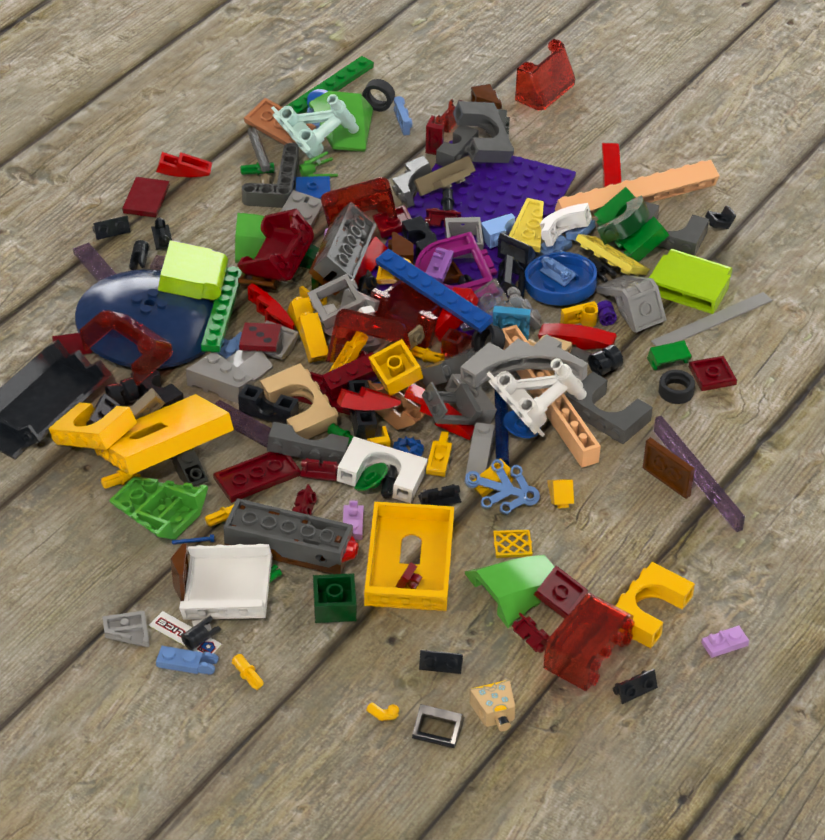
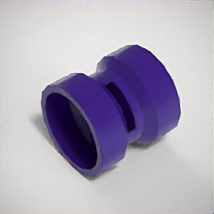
M607 300L599 302L597 307L600 323L604 326L612 325L617 320L612 302Z

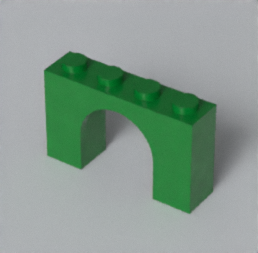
M627 187L623 188L594 213L598 219L596 223L601 226L616 219L626 211V202L636 197ZM653 216L635 233L623 240L618 238L614 243L620 249H625L624 254L639 262L664 241L669 234Z

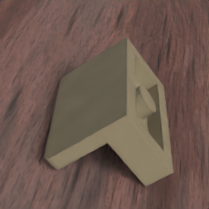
M151 388L130 409L135 419L159 410L165 402Z

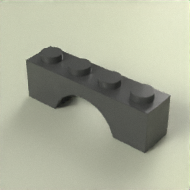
M273 422L268 437L267 451L303 459H315L322 463L323 461H337L340 464L348 449L349 437L329 434L320 440H309L299 436L294 431L292 425Z

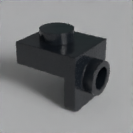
M725 206L721 213L708 211L705 217L709 219V225L713 228L729 229L736 218V214L729 206Z

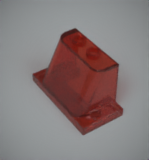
M401 280L385 291L377 288L373 289L371 297L380 302L378 310L372 317V324L393 335L397 334L401 338L405 337L416 326L421 325L425 338L416 346L431 349L437 319L443 308Z

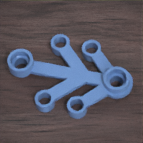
M499 459L492 462L491 469L496 472L501 483L480 477V474L476 471H470L465 476L464 482L469 488H476L480 485L500 491L492 496H484L480 504L484 509L491 508L493 504L510 495L517 496L518 498L510 503L503 502L501 504L500 512L504 515H508L511 510L522 504L533 506L540 498L539 491L533 486H528L522 475L523 470L519 465L512 466L510 475L516 478L521 489L513 487L503 469L504 464ZM499 463L501 468L496 469L494 464ZM513 469H518L520 473L514 474ZM475 476L477 480L471 481L469 477ZM527 493H532L533 498H528ZM489 500L490 505H485L483 501ZM507 505L509 511H504L502 506Z

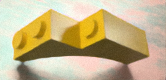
M296 297L291 301L286 312L299 332L308 362L326 360L329 356V351L318 312L313 313L309 297Z

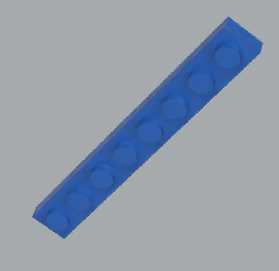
M390 249L385 250L375 259L377 265L481 333L493 322L492 316Z

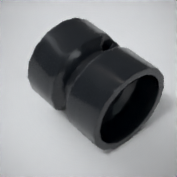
M612 344L601 351L590 354L588 364L592 372L603 376L609 373L610 370L621 367L623 365V356L621 351Z
M131 377L121 380L120 384L115 382L105 386L106 395L120 404L119 406H123L125 402L129 404L139 400L137 385Z

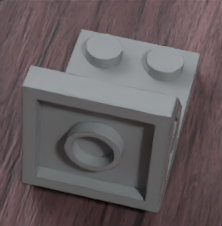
M623 275L596 287L597 293L615 297L618 310L633 332H639L667 320L659 288L653 278Z

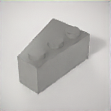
M211 352L186 369L187 386L203 388V391L207 393L212 391L217 393L218 397L238 403V395L246 384L253 385L252 377L216 352Z

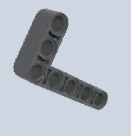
M296 143L284 145L277 184L245 183L242 185V203L244 205L283 208L295 188L299 165V146Z

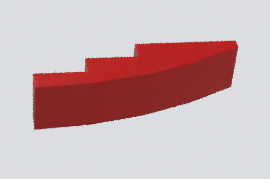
M602 143L604 188L610 184L621 183L619 143Z
M253 283L247 286L248 300L256 304V311L265 316V322L267 320L295 330L294 322L273 297Z
M543 323L538 333L539 339L543 335H549L569 341L572 345L576 344V347L582 350L603 349L614 344L617 337L616 333L602 329L564 323Z
M416 384L410 385L405 392L404 398L420 404V412L433 417L422 397L425 389ZM444 403L448 410L445 415L462 416L450 404ZM435 423L436 426L468 440L472 438L475 428L474 425Z

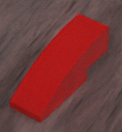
M162 152L156 172L169 176L188 178L209 176L212 162L180 152L179 157Z
M376 236L370 240L354 280L357 286L359 279L366 274V271L369 270L371 272L377 265L375 259L388 249Z
M362 386L359 393L341 388L337 403L340 407L366 411L395 407L401 404V400L395 396Z

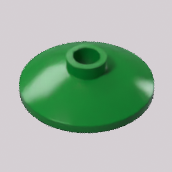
M376 463L369 466L362 472L354 488L357 491H363L378 487L381 484V480L387 474L388 466L385 463Z

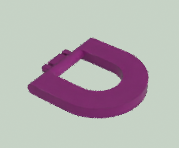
M472 232L435 241L426 246L417 257L415 266L426 272L437 247L454 251L453 258L472 253L483 278L461 285L452 286L444 283L443 285L451 290L453 287L470 288L474 291L479 301L500 294L492 275L497 274L496 268H494L487 249L480 251Z

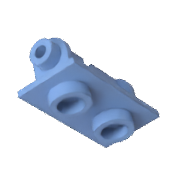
M543 257L541 260L543 268L540 271L564 287L577 275L553 258Z

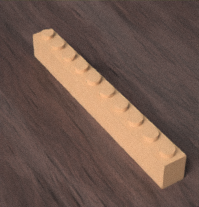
M712 160L699 161L696 164H687L681 168H672L662 173L656 172L650 176L638 177L635 180H625L622 183L610 184L600 189L595 188L589 192H579L573 196L561 197L557 201L555 211L573 205L588 203L591 216L594 218L596 217L594 213L625 187L635 197L642 195L644 201L651 203L715 186L719 174Z
M517 325L502 329L505 334L503 350L518 338L529 343ZM543 369L516 371L521 379L552 376L548 370ZM548 388L529 391L535 398L542 395ZM563 393L547 407L548 410L545 411L547 418L581 468L599 463L600 444Z

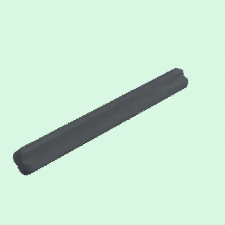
M255 127L248 128V135L261 171L269 172L270 164L258 131Z

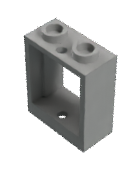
M480 217L445 218V238L472 232L473 235H476V242L480 251L483 250L484 244ZM469 253L458 257H454L453 259L473 258L472 253Z
M348 274L307 293L326 330L349 319L361 307H364L363 303L366 302L363 294L357 292L358 286L354 278L350 280ZM348 286L355 301L327 314L320 300Z

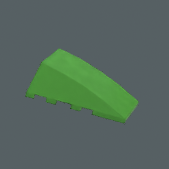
M327 91L309 102V106L313 108L314 112L331 110V105L327 102L329 95L335 94L339 100H342L348 111L355 117V123L359 126V130L357 133L351 134L347 128L340 124L326 138L332 149L365 152L373 107L361 94Z
M237 213L235 263H238L245 256H249L253 260L255 259L266 239L260 228L265 216Z
M134 476L109 501L156 536L176 540L200 516L208 486L200 485V487H193L192 483L177 485L174 484V481L168 480L165 483L158 482V479Z
M536 555L465 571V575L475 587L480 585L485 587L498 604V617L509 628L516 619H521L519 613L525 616L529 609L535 608L540 604L541 600L534 596V593L552 571L554 565L545 555Z

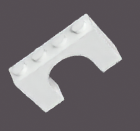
M353 437L338 466L337 481L356 486L362 472L369 466L376 463H385L390 468L391 464L397 468L396 473L398 474L394 483L392 498L411 504L426 473L428 459Z

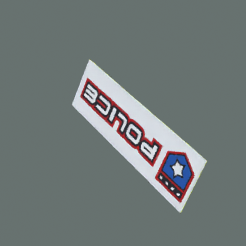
M164 611L149 624L150 627L182 645L184 644L181 635L192 628ZM209 638L193 651L214 653L222 644Z

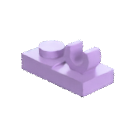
M350 500L349 505H344L343 523L353 525L354 539L362 540L364 506L358 505V501Z
M736 626L724 631L721 630L716 634H710L702 638L701 643L710 657L713 658L748 646L749 639L740 626Z

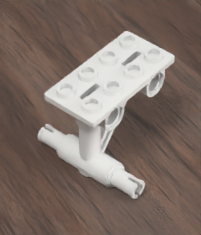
M558 358L552 360L550 364L551 368L555 371V375L516 380L507 371L499 373L496 377L489 371L487 375L491 379L488 382L529 429L534 434L538 432L542 437L545 434L541 431L540 427L547 420L545 411L548 410L547 407L565 391L575 395L578 400H583L587 395L581 380L572 373L570 366L563 364L561 359ZM548 388L542 395L536 396L534 399L526 392L528 390Z

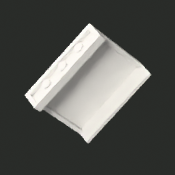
M269 544L188 546L190 561L184 601H180L179 607L183 620L205 619L210 615L213 619L266 618L272 553Z

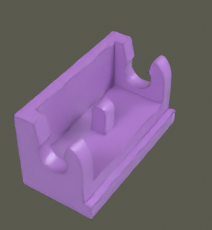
M437 247L425 273L443 284L452 263L454 251Z

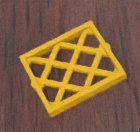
M529 530L493 531L496 558L528 557L533 555ZM511 535L516 538L513 542L508 539ZM526 535L528 536V541H525L522 538ZM499 536L502 540L498 542L496 537ZM504 541L509 543L507 547L502 545ZM521 541L524 544L520 547L515 543ZM499 546L504 550L498 552L497 547ZM512 546L517 548L515 552L510 550ZM525 546H529V551H526L523 548Z

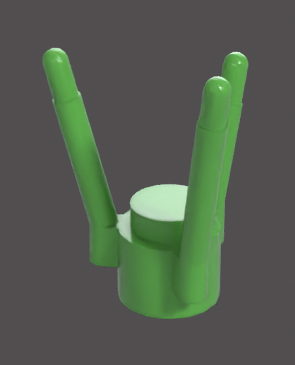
M328 151L299 165L302 177H338V174H313L316 172V166L333 160L330 157L322 160L321 164L313 163L327 155Z

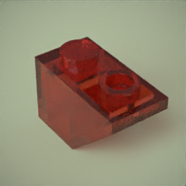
M449 328L441 340V354L450 358L462 353L471 343L472 335Z

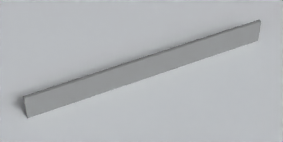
M764 292L651 340V342L655 346L685 340L772 302V299Z

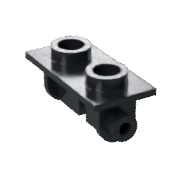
M127 215L93 223L94 226H92L96 240L131 232Z
M158 217L155 220V226H152L151 229L156 250L168 249L172 238L169 225H165V220Z
M369 270L359 279L357 290L373 298L377 280Z
M455 484L441 487L440 491L438 488L424 489L418 495L421 505L447 506L462 502L458 494L460 493V487Z
M420 650L419 670L461 674L463 654Z
M655 669L650 671L644 670L630 680L615 684L613 692L615 695H620L621 704L658 688Z

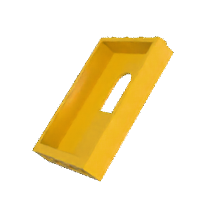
M194 394L136 419L137 424L107 450H94L98 456L100 455L106 461L112 463L113 466L118 467L128 475H132L229 433L234 428L229 412Z
M374 502L364 590V606L447 611L454 523L453 506ZM409 535L417 536L422 541L420 565L415 564L417 568L414 571L422 579L416 589L409 588L407 584L404 588L396 587V584L409 565L400 563L401 543L403 538Z

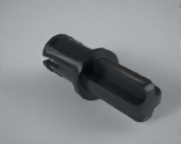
M445 188L443 189V198L441 199L442 210H453V190Z
M391 464L387 474L381 480V495L386 498H390L393 495V487L396 481L397 468Z

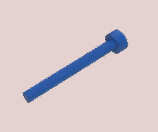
M210 534V537L172 540V544L201 541L215 542L214 534Z

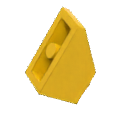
M547 480L551 504L557 505V508H569V504H574L573 480Z

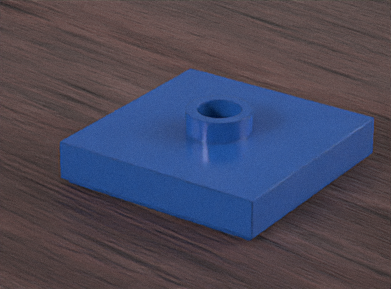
M330 176L296 177V191L325 200V203H330Z

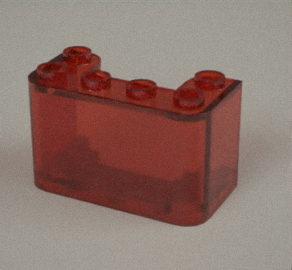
M590 592L587 593L549 637L545 646L543 668L587 692L592 685L595 686L600 678L598 671L604 658H609L614 646H628L632 641L633 634L631 633L635 624L633 615Z

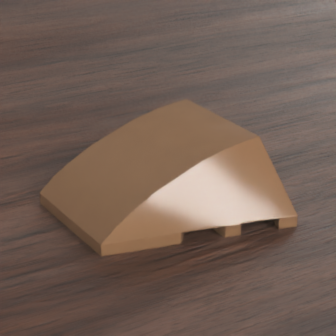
M368 380L370 389L388 394L382 383H372L371 380ZM419 380L414 383L426 389L422 381ZM410 386L392 395L401 400L400 405L374 410L396 430L412 426L427 415L420 412V404L404 398L405 392Z

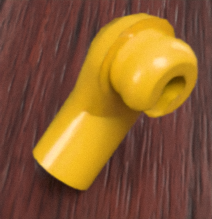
M372 702L367 706L366 711L380 721H387L398 717L399 707L392 704L388 706V709H381Z

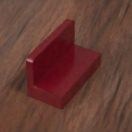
M431 115L426 125L425 153L436 155V150L444 143V125L435 124V116Z
M80 333L52 336V342L59 340L69 354L80 350L83 355L92 353V350L82 341Z

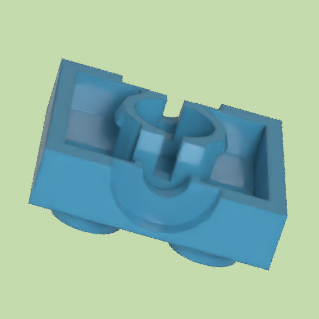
M494 306L493 325L501 329L517 325L528 340L531 309Z

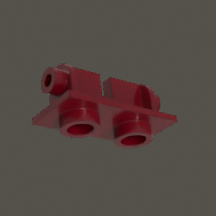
M426 208L427 217H425V222L429 226L440 227L441 221H444L445 227V218L461 217V212Z
M302 459L300 477L337 481L339 464L337 461H323V464H320L319 460Z
M307 484L306 489H302L297 493L294 503L295 507L292 508V511L312 515L317 496L309 484Z
M519 613L521 620H517L512 624L513 631L523 640L530 635L525 642L535 652L542 653L545 650L546 644L552 648L548 640L550 636L543 629L538 630L535 627L537 624L530 616L525 618Z

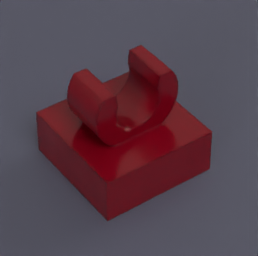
M410 562L396 584L397 588H404L407 584L409 588L416 589L422 577L414 573L417 568L415 564Z

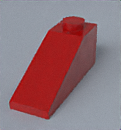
M453 287L452 291L477 306L479 299L472 289ZM443 308L432 332L439 342H443L463 321Z

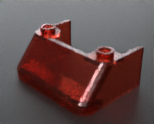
M341 309L335 318L326 362H335L346 342L352 340L356 331L394 343L403 339L411 352L407 327L399 321L351 309Z
M110 310L102 311L79 330L83 348L86 351L112 329L137 345L138 351L143 354L131 364L133 378L137 386L173 354L170 342L124 313Z

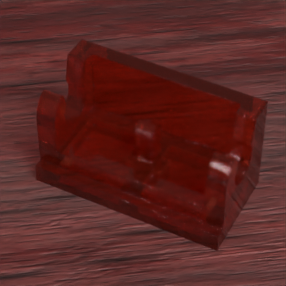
M453 99L449 101L448 109L441 117L438 115L435 119V124L444 125V132L449 133L456 125L453 115L455 109Z

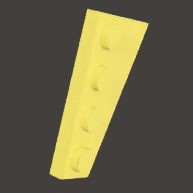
M527 198L509 236L532 246L535 252L540 253L542 231L540 223L543 218L544 201Z

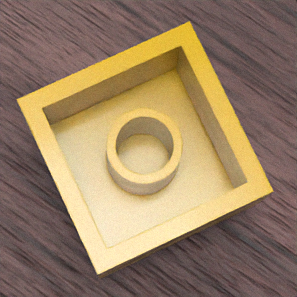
M403 339L369 357L373 371L390 396L423 379L421 367Z

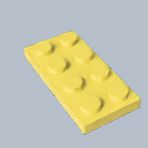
M578 234L576 241L581 243L580 246L586 250L591 249L594 251L595 256L607 259L608 264L620 267V271L627 275H647L649 268L626 256L609 244L604 245L603 241L596 236Z

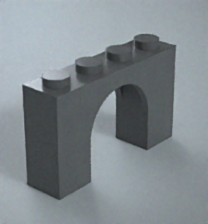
M458 101L453 112L457 125L480 127L486 130L492 137L472 139L467 149L472 162L509 163L514 154V148L495 103Z
M645 201L650 212L647 222L653 216L658 219L659 205ZM692 214L686 227L678 231H667L669 236L657 247L667 250L675 249L695 256L707 234L709 219Z
M595 372L590 373L581 381L583 389L587 392L583 400L576 399L575 395H571L568 392L565 394L583 421L621 444L627 442L651 421L653 407L638 398L624 410L618 412H606L597 408L594 404L606 394L608 380Z

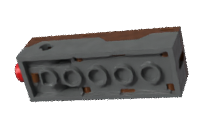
M350 202L333 217L308 273L322 285L345 274H348L350 280L355 279L377 224ZM341 289V290H339V291L333 293V295L336 296V295H337L339 292H341L343 289Z
M238 498L223 527L225 545L269 544L272 560L330 574H342L346 562L355 559L359 549V545L353 537V525Z

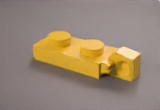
M357 330L352 340L346 342L329 372L356 360L369 337Z
M441 431L439 441H433L426 474L445 477L452 450V443L448 442L449 432Z

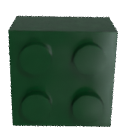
M354 573L313 575L315 623L357 621Z

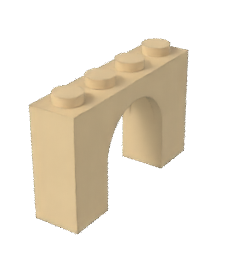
M301 363L260 380L261 388L264 389V396L270 402L276 403L282 394L289 397H305L313 403L308 410L287 419V425H292L294 431L299 436L310 439L328 431V427L331 424L335 423L337 425V418L339 416L336 408L331 407L328 397L321 393L318 383L311 379L309 370L304 369Z

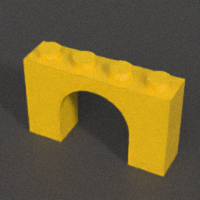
M79 402L48 429L56 445L107 450L134 427L137 421L130 407L116 406L102 419L86 426V422L94 407L91 403Z
M652 562L647 568H643L637 580L632 581L629 590L621 594L618 603L610 607L607 614L609 617L608 626L651 649L662 635L663 622L642 611L637 606V603L645 598H659L683 610L693 597L695 583Z

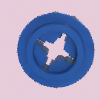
M405 436L404 439L398 438L397 442H394L393 449L421 457L424 445L421 444L420 440H415L414 436L412 438Z

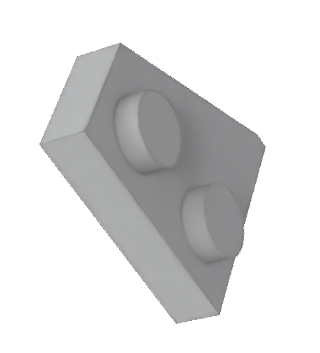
M144 611L102 616L105 638L150 647Z

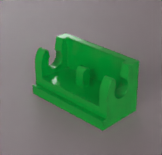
M683 340L651 347L647 360L650 362L653 370H658L657 367L661 364L683 360L685 364L689 363L688 360L691 359L692 355Z

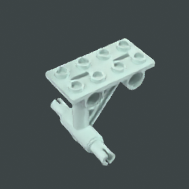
M331 94L327 98V102L331 105V110L296 114L290 106H284L279 111L274 106L271 108L274 111L273 117L286 130L301 150L306 153L309 159L323 152L322 142L325 140L324 138L340 124L347 128L351 134H355L359 130V126L355 123V117L348 111L345 103L339 100L335 94ZM324 122L319 128L311 130L306 125ZM319 159L316 160L318 164L322 163Z

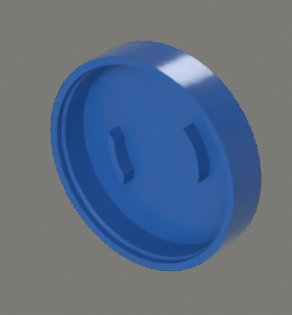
M548 253L537 257L528 264L525 270V287L528 294L539 302L557 306L576 304L589 298L595 292L597 287V269L591 260L576 253ZM543 257L553 258L577 275L564 287L540 271L543 268L541 260Z

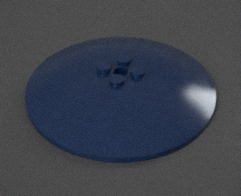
M131 270L111 275L92 285L82 295L77 304L75 325L82 341L88 348L111 362L134 368H141L147 364H150L155 369L168 368L192 361L206 352L201 351V343L215 300L196 299L158 291L162 270Z

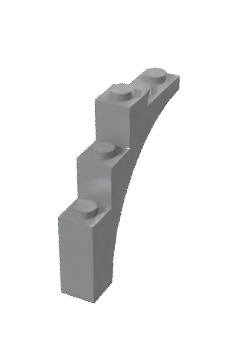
M545 335L534 346L518 338L505 350L489 342L461 366V381L473 388H477L485 381L491 379L487 375L489 371L494 377L503 371L511 372L525 369L554 371L550 364L556 358L561 359L563 364L570 366L576 378L583 381L587 377L588 363L563 350L562 342L549 335Z

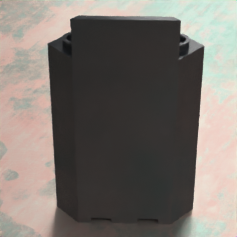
M59 340L46 346L0 387V452L16 460L27 448L40 442L50 433L48 428L79 402L82 403L112 375L103 362L99 360L90 364L80 350L69 354Z

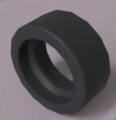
M373 79L366 85L362 96L373 107L374 111L381 112L390 107L395 98V91L385 80ZM376 89L381 91L386 96L387 101L377 100L372 96L370 90Z
M492 324L481 333L475 330L471 340V348L474 347L475 352H478L485 346L487 336L491 333V343L503 349L505 334L501 328Z
M669 370L660 377L658 393L662 399L669 403H686L694 395L695 380L688 372ZM677 383L684 385L686 389L673 390L666 385Z

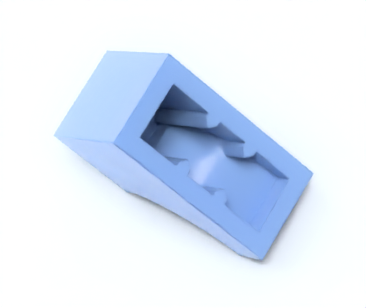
M511 213L481 222L483 240L489 248L498 246L500 233L506 235L510 233L515 223V216Z

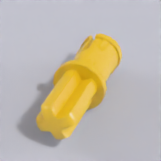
M415 346L410 350L414 357L422 359L423 362L437 363L445 360L444 354L431 351L430 348L424 349Z
M117 470L115 474L102 477L101 484L104 489L118 484L125 485V482L130 481L134 476L140 477V473L128 475L124 471Z
M234 504L226 508L221 507L219 511L205 517L206 524L214 526L223 521L226 522Z
M237 654L233 657L232 664L240 672V677L246 679L252 688L259 690L264 685V682L255 672V667L250 665L242 654Z

